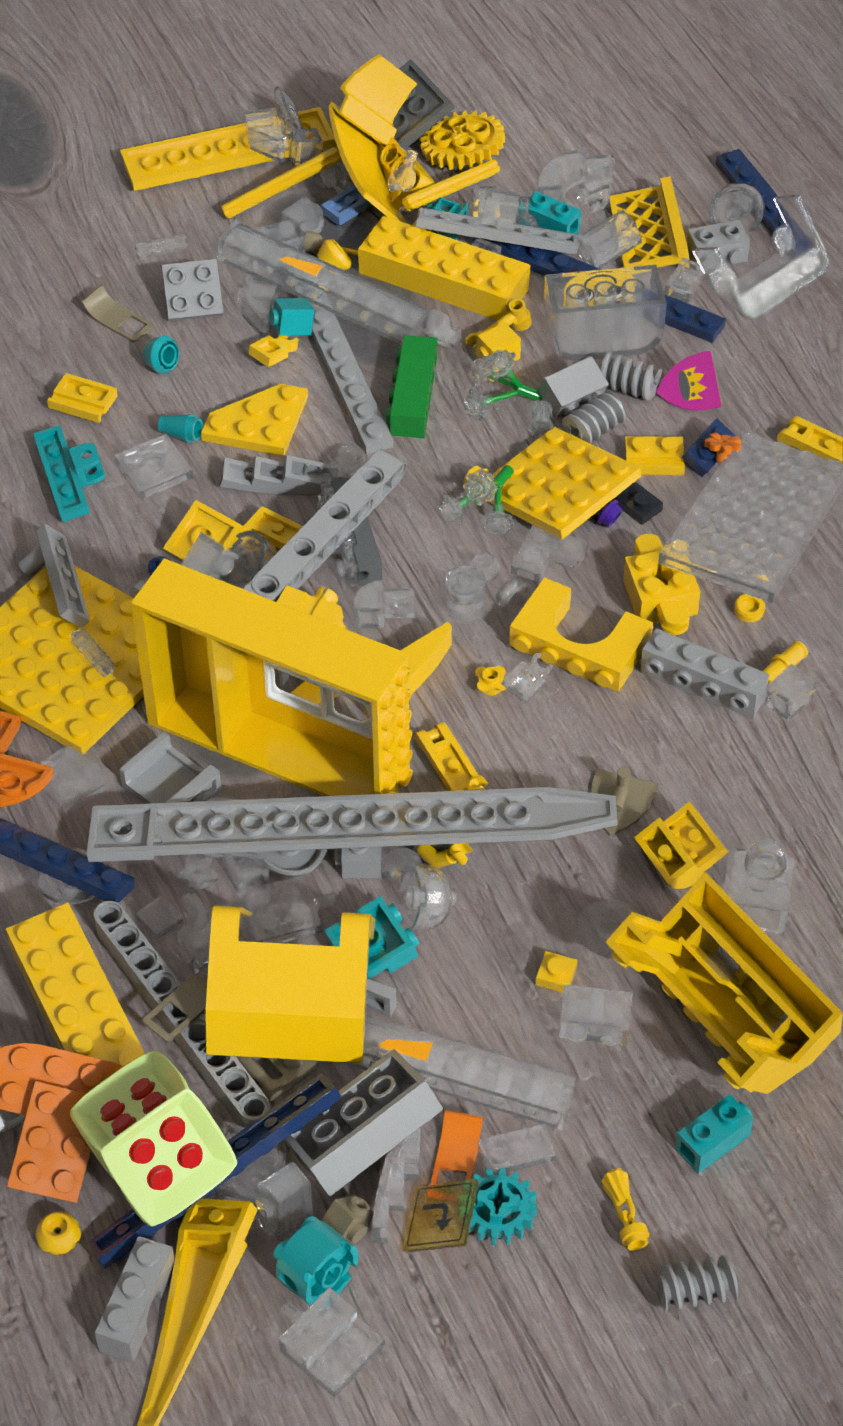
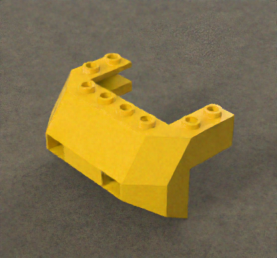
M706 872L661 922L631 912L605 941L613 950L611 953L613 959L624 968L631 966L638 972L643 970L655 974L663 982L661 985L663 991L674 1000L678 998L685 1006L683 1012L693 1022L697 1024L700 1022L707 1029L705 1032L706 1037L717 1047L723 1046L729 1056L727 1059L721 1058L717 1063L726 1071L723 1077L736 1089L744 1088L751 1093L753 1091L764 1094L770 1093L812 1064L841 1033L843 1012ZM720 946L740 965L735 972L714 953ZM786 1013L788 1018L781 1023L779 1018Z

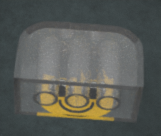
M657 265L545 275L544 309L553 349L560 357L573 361L584 360L590 356L593 359L604 358L608 351H612V357H617L618 354L622 356L639 355L652 350L662 340L667 303Z

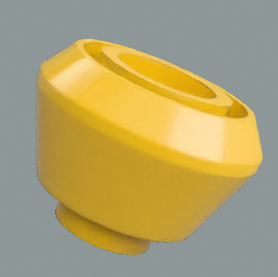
M327 239L323 242L317 254L319 258L317 264L323 266L321 269L326 274L331 272L334 275L350 269L352 261L342 247L333 239Z

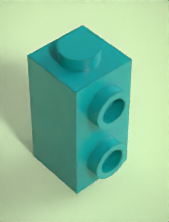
M535 191L528 199H524L519 209L521 225L577 234L580 231L581 210L538 191Z
M729 1094L677 1132L675 1151L697 1174L701 1173L751 1136L754 1118L750 1109L743 1102H738Z

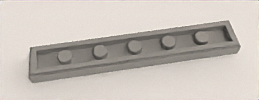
M421 207L418 209L416 227L577 255V234Z

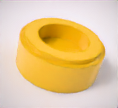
M752 593L740 595L734 605V614L738 619L745 622L760 620L765 611V603L762 598Z

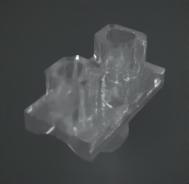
M342 160L313 175V181L318 187L330 188L333 186L338 194L354 185Z

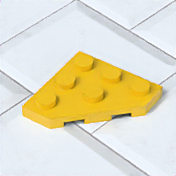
M278 384L210 412L201 432L202 441L285 456L308 399V389Z

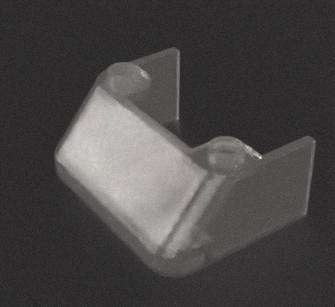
M799 194L773 198L784 221V224L776 228L772 235V243L777 253L738 279L734 272L727 267L718 247L696 248L693 250L710 288L745 318L759 317L823 275L829 267L828 254Z

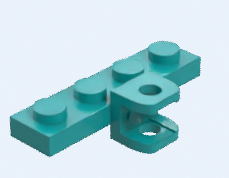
M61 425L33 433L62 522L89 514L90 510L82 488L98 483L105 478L95 444L85 443L68 449ZM85 453L91 454L89 458H81ZM90 469L97 470L94 474H87Z

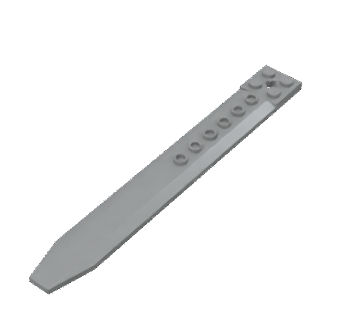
M553 787L93 806L87 857L88 862L152 860L155 856L553 840L616 826V796ZM122 830H128L127 834L119 835Z

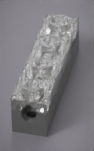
M351 477L320 482V495H316L318 510ZM366 517L332 553V555L338 556L336 560L337 573L339 577H344L347 588L382 582V560L368 517Z

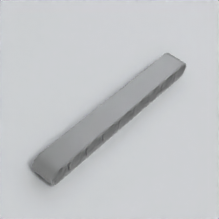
M105 901L96 906L94 920L100 941L153 1010L181 985L118 902ZM144 967H149V969L141 970ZM171 1003L156 1015L169 1033L174 1031L188 1018L187 1016L176 1017L184 1013ZM203 1013L174 1038L241 1130L270 1110L268 1098L236 1056L206 1055V1016ZM198 1038L204 1039L203 1041H200V1042H195V1041H194V1040H196V1039H198ZM215 1063H223L221 1066H211ZM235 1087L242 1088L239 1091H230L232 1088ZM254 1112L261 1113V1115L257 1117L248 1116L249 1114Z

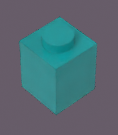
M306 298L274 299V307L269 312V321L279 336L312 334L314 308Z

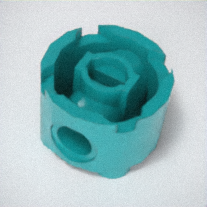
M310 1216L304 1220L300 1229L289 1240L282 1241L274 1250L273 1257L277 1260L276 1276L309 1306L315 1307L314 1302L322 1306L334 1299L348 1284L352 1276L347 1272L350 1265L355 1268L357 1267L359 1251L325 1221H320L315 1216Z

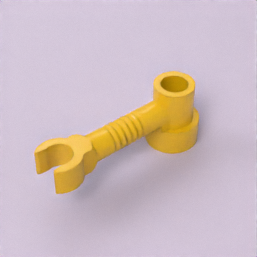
M519 298L512 300L509 303L510 312L485 330L469 334L465 339L467 347L477 342V335L504 322L515 331L527 330L532 324L530 311L526 308L525 301ZM475 344V345L473 346V349H474V353H475V354H476L477 344Z

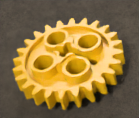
M464 110L462 115L453 112V117L445 116L443 121L437 122L423 134V137H420L422 154L425 155V160H430L431 165L438 164L440 169L448 165L449 170H452L455 166L462 170L465 165H468L471 169L474 163L481 165L484 159L491 161V155H499L498 149H503V143L506 142L504 126L501 125L500 119L495 120L494 115L487 117L486 112L477 115V110L471 114H467V111Z

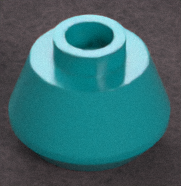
M162 335L146 343L143 349V358L145 363L154 371L166 374L178 363L179 348L172 337Z

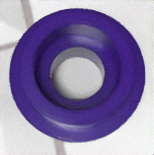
M614 500L602 507L596 513L599 516L597 523L600 525L604 524L608 528L612 526L623 512V509L619 506L620 502Z

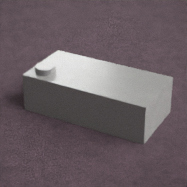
M393 1049L338 1092L342 1098L336 1101L330 1109L318 1114L307 1122L301 1130L285 1138V1141L300 1163L330 1197L418 1128L428 1123L443 1110V1107L426 1080Z

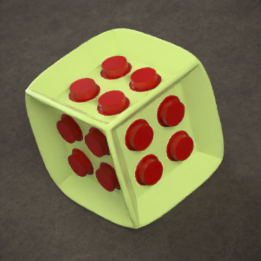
M152 1051L134 1059L86 1093L70 1110L71 1119L104 1169L116 1181L136 1214L149 1226L161 1224L189 1207L221 1183L237 1166V1159L230 1144L209 1111L189 1089L186 1080L179 1070L159 1051Z

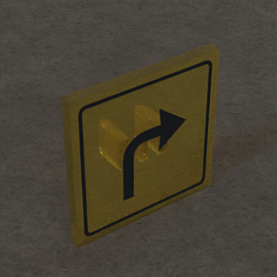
M477 1179L416 1186L402 1250L407 1253L466 1246L479 1181Z

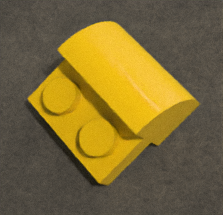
M690 801L665 821L659 817L634 837L666 882L674 889H684L693 886L708 868L729 853Z

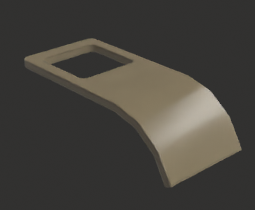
M103 285L97 287L81 301L85 310L94 320L132 342H137L154 327L152 322L115 302L108 295ZM129 318H134L146 325L134 336L119 329Z
M197 974L187 979L143 1018V1023L165 1042H171L206 1010L208 977L203 974ZM171 1003L188 1018L174 1031L167 1033L152 1021V1018Z

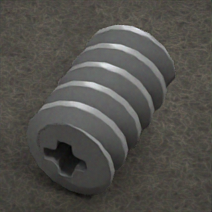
M608 351L600 366L602 374L609 383L608 387L611 385V388L615 391L621 389L624 394L632 392V395L636 398L642 395L644 400H651L660 385L662 369H659L654 374V365L650 364L645 371L643 370V361H639L636 367H633V358L631 357L623 364V356L621 354H618L613 361L612 351Z
M606 390L596 398L591 399L587 404L574 410L570 415L565 416L562 420V426L565 432L591 444L592 439H598L601 434H606L609 428L613 429L618 423H623L626 419V413L618 396L611 390Z
M726 1255L719 1256L717 1264L712 1257L705 1258L703 1267L697 1259L691 1260L689 1270L683 1261L676 1263L674 1271L669 1264H663L661 1267L660 1275L658 1276V1288L664 1312H668L670 1300H674L678 1310L683 1309L684 1298L689 1299L693 1308L697 1307L698 1296L701 1295L707 1305L712 1304L714 1293H717L721 1303L726 1302L727 1291H731L735 1300H738L736 1273L729 1257Z

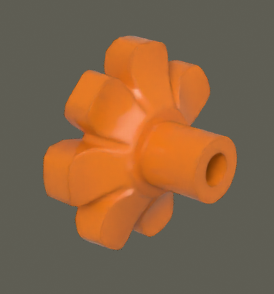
M718 433L709 434V438L705 439L704 444L711 451H716L715 460L720 463L727 462L728 455H731L732 451H741L742 447L741 438L737 436L731 437L730 435L720 436Z

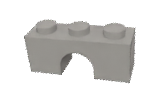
M138 1236L95 1331L99 1352L134 1363L148 1331L147 1316L151 1303L155 1296L163 1297L172 1276L175 1261L172 1246Z

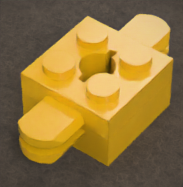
M640 535L635 540L634 555L625 557L623 583L635 615L653 623L660 622L664 632L669 634H683L688 630L690 616L698 615L701 592L683 547L664 550L662 542L657 535Z

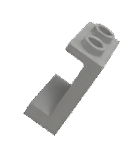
M166 732L161 733L157 738L151 739L144 749L134 757L127 759L120 768L122 788L143 804L206 801L222 790L220 771L211 764L203 770L172 747L170 735Z

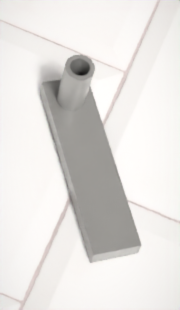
M43 524L36 531L40 544L25 556L18 565L24 574L31 576L46 564L60 617L82 628L90 621L67 538L57 530Z

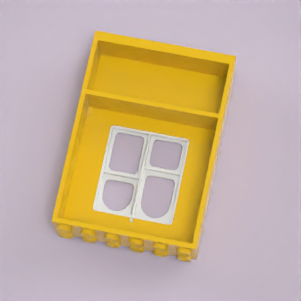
M165 558L162 560L131 602L149 725L321 796L398 793L402 786L406 787L409 784L413 770L410 769L412 730H409V722L412 711L409 710V701L412 691L409 689L411 669L408 664V653ZM274 669L319 686L321 705L279 689L275 684ZM334 693L362 703L368 710L369 719L360 721L338 713L334 708Z

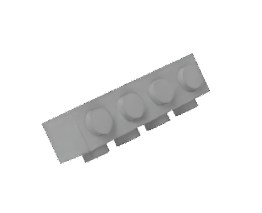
M657 628L642 649L640 673L753 719L766 698L769 681L768 673Z

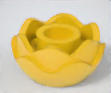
M55 1211L47 1214L39 1221L35 1237L42 1251L53 1255L65 1254L72 1250L80 1240L81 1229L74 1216L67 1212ZM56 1230H61L58 1234L54 1233Z

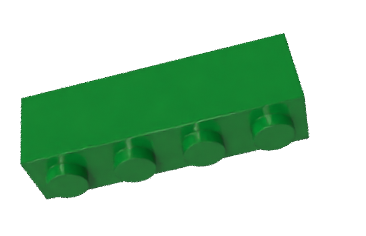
M404 335L402 347L397 346L396 363H399V366L393 367L392 382L396 384L395 386H390L389 403H392V407L387 406L385 423L390 424L391 436L425 438L438 358V338Z

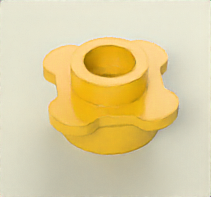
M502 666L478 667L475 671V675L479 679L477 689L486 695H496L507 688V682L504 680L505 668Z

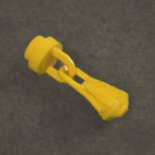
M621 1168L611 1169L607 1171L601 1182L603 1190L614 1204L618 1218L623 1222L624 1228L619 1232L621 1242L631 1251L640 1250L648 1244L650 1236L648 1228L644 1223H637L634 1217L635 1207L630 1195L628 1173ZM627 1203L629 1211H622L621 1205Z

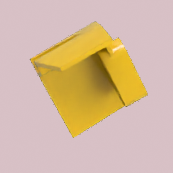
M378 54L354 71L341 85L340 89L346 96L341 107L331 101L328 107L341 159L358 191L384 215L406 223L400 212L403 206L402 199L436 183L415 157L404 150L394 139L396 128L393 125L394 117L417 83Z

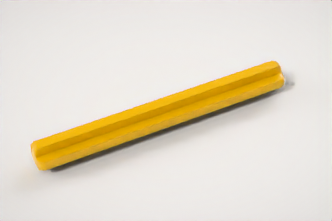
M333 147L223 204L221 210L224 216L230 219L340 162L342 159L338 148Z
M492 159L412 193L402 199V204L406 211H412L440 197L442 198L495 175L500 171V166H498L496 160Z

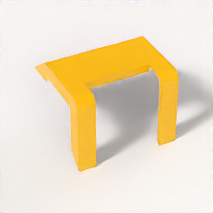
M214 905L211 918L206 995V1055L363 1063L369 940L374 938L376 919L371 914L342 912L340 947L239 941L240 917H251L252 912L243 907Z

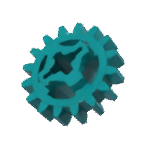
M488 1168L486 1169L485 1178L474 1174L465 1221H467L466 1231L470 1233L477 1230V1240L480 1242L486 1236L491 1237V1245L494 1246L498 1238H503L506 1245L510 1244L512 1235L519 1239L524 1238V1228L532 1229V1217H537V1205H535L536 1192H529L530 1182L526 1180L519 1183L518 1172H514L511 1177L506 1176L505 1168L500 1169L499 1175H494L492 1170ZM470 1184L464 1185V1195L460 1196L459 1207L462 1208L460 1210L461 1221L464 1220ZM498 1199H501V1207H499L498 1214H495V1206L498 1205Z

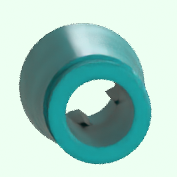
M194 414L162 415L158 421V430L161 433L188 443L198 441L201 437L203 422Z

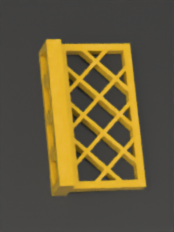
M671 176L660 178V186L609 196L624 270L630 273L678 264L680 270L690 268L687 242ZM658 196L652 204L644 201L646 198ZM630 203L626 210L616 206V204ZM637 207L646 210L641 216L633 213ZM653 213L661 216L657 220V222L649 220L648 218ZM626 219L635 221L630 228L622 225ZM641 225L650 228L645 234L636 231ZM657 231L666 234L661 240L652 237ZM630 237L639 239L634 246L625 242ZM645 243L654 246L649 252L641 249ZM661 249L671 253V255L659 257L656 254ZM634 255L643 258L639 262H628Z

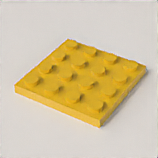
M554 426L505 464L511 466L514 473L502 486L501 509L560 539H564L641 477V469L635 464ZM505 465L490 475L483 483L492 481ZM490 490L479 497L495 505V491Z

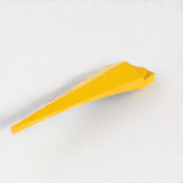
M202 1198L187 1210L179 1228L163 1325L137 1426L159 1425L248 1245L244 1240L258 1210L251 1201Z

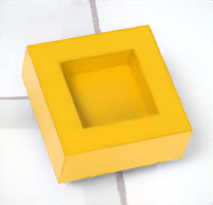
M545 951L536 976L535 985L568 994L577 969L578 960Z

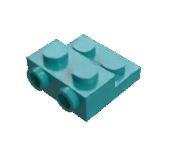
M379 896L353 912L371 914L376 919L374 938L369 940L367 979H371L385 969L391 974L419 956L415 947L420 945L410 927L406 930L403 929L399 923L403 921V918L393 903L388 906L382 896ZM341 920L324 930L333 946L340 947Z

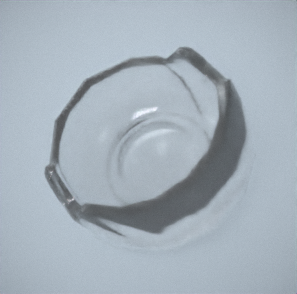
M429 309L422 325V332L425 337L438 338V348L444 349L455 348L463 340L461 328L455 331L451 329L452 320L449 316L436 309Z

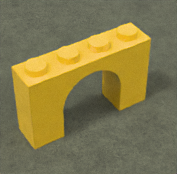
M544 577L510 625L509 646L520 652L542 659L545 663L563 668L573 675L591 680L601 687L619 692L642 657V649L653 632V622L626 611L611 634L605 639L591 644L569 641L560 635L556 628L570 609L571 588Z

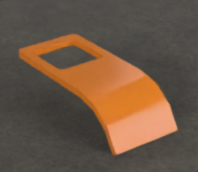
M445 1110L430 1187L436 1186L440 1169L466 1173L465 1183H471L483 1117ZM435 1188L429 1189L428 1198L431 1200L459 1205L460 1196L435 1192Z

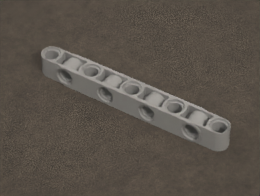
M379 449L243 589L275 602L279 599L286 585L299 589L401 481L406 472L407 463L387 451Z

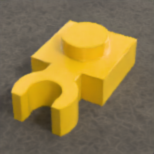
M279 334L278 338L274 339L268 335L249 346V355L270 367L288 358L289 352L296 351L299 339L296 337L288 340V336H279Z

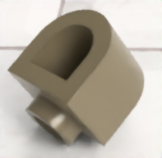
M355 1194L335 1199L324 1215L323 1221L349 1242L356 1243L367 1233V1225L374 1213L370 1210L369 1204Z

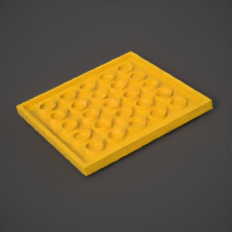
M45 566L0 607V708L7 713L21 716V721L83 756L144 697L131 602L134 598L75 566L90 621L81 628L60 617Z

